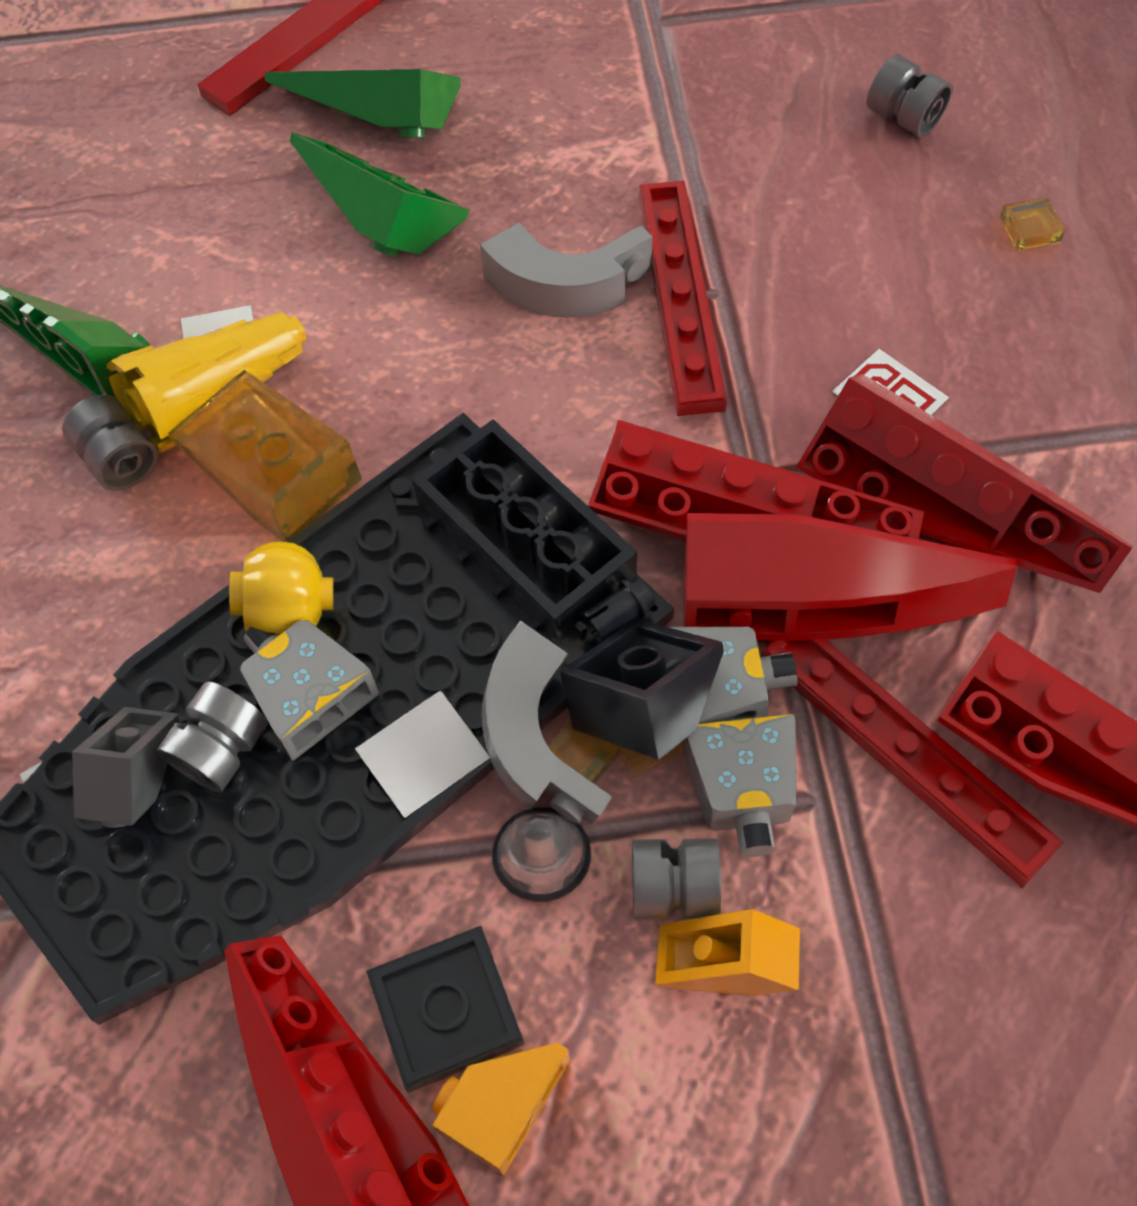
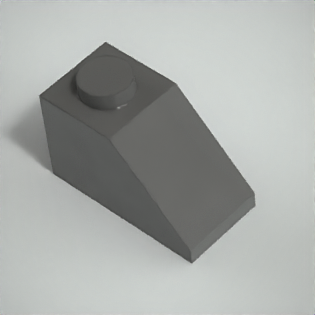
M124 707L73 750L74 818L98 821L100 825L111 828L132 826L157 800L167 762L157 754L156 749L174 724L179 723V713Z

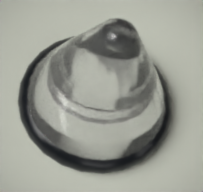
M534 807L531 810L526 809L512 816L502 826L493 844L492 863L500 883L509 892L521 899L533 902H548L564 897L581 884L588 873L591 863V846L586 832L579 823L568 820L553 808Z

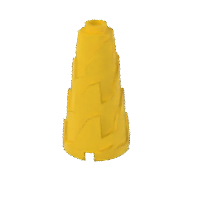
M283 312L274 313L249 322L243 319L201 336L187 337L157 348L151 345L123 354L107 363L106 369H109L111 372L118 371V373L109 376L108 379L115 397L135 420L136 424L142 430L148 428L154 435L150 440L157 448L158 454L200 431V425L236 403V398L274 377L272 372L303 352L302 343L306 342V333L302 324L295 316L288 317Z

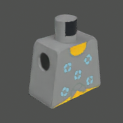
M308 620L298 621L282 634L265 632L250 627L244 635V642L254 652V655L244 661L239 669L292 761L379 695L370 669Z
M669 627L723 643L724 653L698 724L768 717L767 690L797 686V672L792 652L760 657L755 631L752 628Z
M794 714L698 724L697 729L683 740L682 751L708 828L713 831L736 829L741 856L759 857L774 852L776 849L771 825L789 822L796 805V721Z

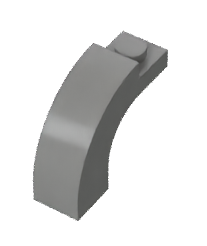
M517 223L480 244L483 275L503 297L528 311L547 316L567 318L594 315L625 303V284L640 279L651 269L652 236L640 225L595 251L583 254H563L542 246L520 223Z
M519 621L497 654L484 692L482 729L487 752L499 778L508 790L527 808L531 810L544 791L553 797L550 805L563 817L577 824L581 819L592 824L601 815L612 796L565 764L550 750L542 736L538 721L540 697L560 670L568 653L522 621Z

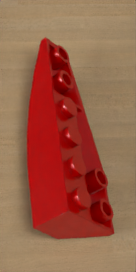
M863 374L848 378L796 466L815 479L924 511L920 531L922 535L964 549L1016 559L1018 567L1097 593H1101L1133 548L1132 545L1036 480Z
M622 420L617 422L588 503V507L596 514L686 541L687 513L804 515L919 539L925 513L918 509Z
M687 513L683 578V627H749L754 629L757 641L842 639L901 632L955 621L1007 606L1017 571L1016 559L804 515Z
M997 631L974 658L948 697L936 721L1037 789L1137 829V721Z
M279 935L230 943L224 952L239 1029L267 1132L293 1205L470 1206L437 1140L283 937Z

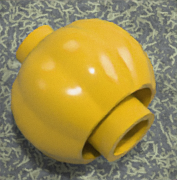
M269 542L259 546L245 557L243 571H231L229 584L230 615L243 616L245 632L250 627H254L265 632L282 634L300 620H308L314 626H317L322 616V610H333V577H322V572L314 556L305 548L289 542Z

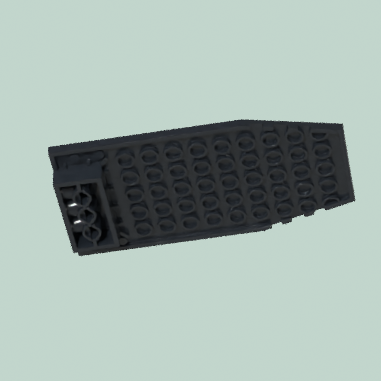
M461 413L287 541L305 548L314 556L322 572V577H333V610H322V616L316 627L370 669L379 691L378 696L297 759L292 761L287 755L268 721V726L252 749L237 753L240 766L222 793L201 786L167 763L157 800L132 826L111 828L100 825L98 821L74 818L72 751L122 708L130 707L179 713V723L187 724L189 721L186 711L187 706L202 685L209 681L238 694L265 716L239 669L244 661L254 655V652L244 642L246 632L243 616L230 615L229 585H227L126 659L113 674L116 680L99 699L93 696L78 713L81 719L60 743L54 740L40 755L39 759L42 763L23 784L15 783L0 800V895L88 1017L96 1024L100 1025L225 961L224 951L230 943L272 937L332 906L495 768L489 758L404 818L355 748L441 690L487 752L482 729L484 692L497 654L519 621H522L568 653L560 670L540 697L538 721L541 730L568 708L560 671L600 643L594 636L597 633L592 635L581 618V613L584 610L590 609L620 589L619 582L623 579L631 581L638 577L650 590L655 600V605L649 608V616L643 619L637 616L636 619L665 626L674 618V608L637 574V551L494 419L480 428L465 413Z

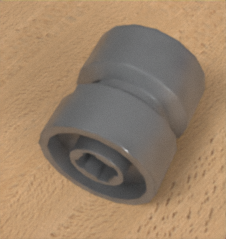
M896 54L889 58L878 71L868 91L866 103L869 109L889 120L897 117L899 126L922 138L934 129L945 113L952 97L953 84L930 71L922 74V69L919 65Z
M105 394L94 395L84 399L74 406L64 419L62 425L63 437L84 461L86 467L104 489L112 491L125 490L137 485L154 469L158 459L157 448L116 397Z
M208 681L202 685L186 708L189 716L187 724L175 723L156 751L164 761L184 776L209 790L222 793L240 766L237 753L252 749L268 726V720L255 706L238 694L219 684Z
M716 838L683 839L678 848H671L666 839L632 840L634 919H668L673 909H680L686 919L721 914V866L718 840Z

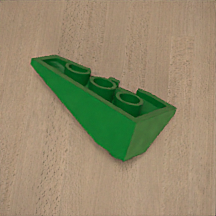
M424 69L265 72V81L378 126L398 129V137L425 138V129H442L461 87V77Z
M294 132L291 133L290 143L356 231L372 239L371 247L381 253L398 257L401 250L419 255L467 219L469 209L430 189L423 188L422 190L406 183V178L369 165L368 161L327 142Z
M0 286V322L93 396L107 394L115 397L108 377L118 373V371L111 372L109 369H106L109 361L123 354L151 346L139 333L134 332L130 335L112 321Z

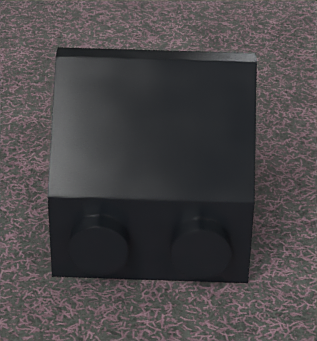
M635 618L560 671L573 730L659 760L697 729L724 653L723 643L718 640Z

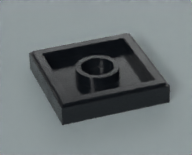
M481 925L366 971L407 1093L463 1071L469 1065L487 1061L525 1045Z

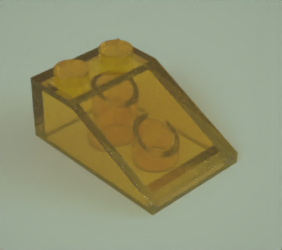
M246 370L239 373L168 433L171 439L253 520L283 542H287L320 518L362 479L349 441Z

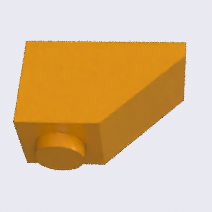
M754 909L660 924L655 985L671 989L745 996L799 990L800 928Z
M553 1043L469 1065L460 1080L451 1076L440 1090L432 1107V1111L438 1114L432 1126L441 1136L504 1176L570 1062L568 1049L559 1043Z

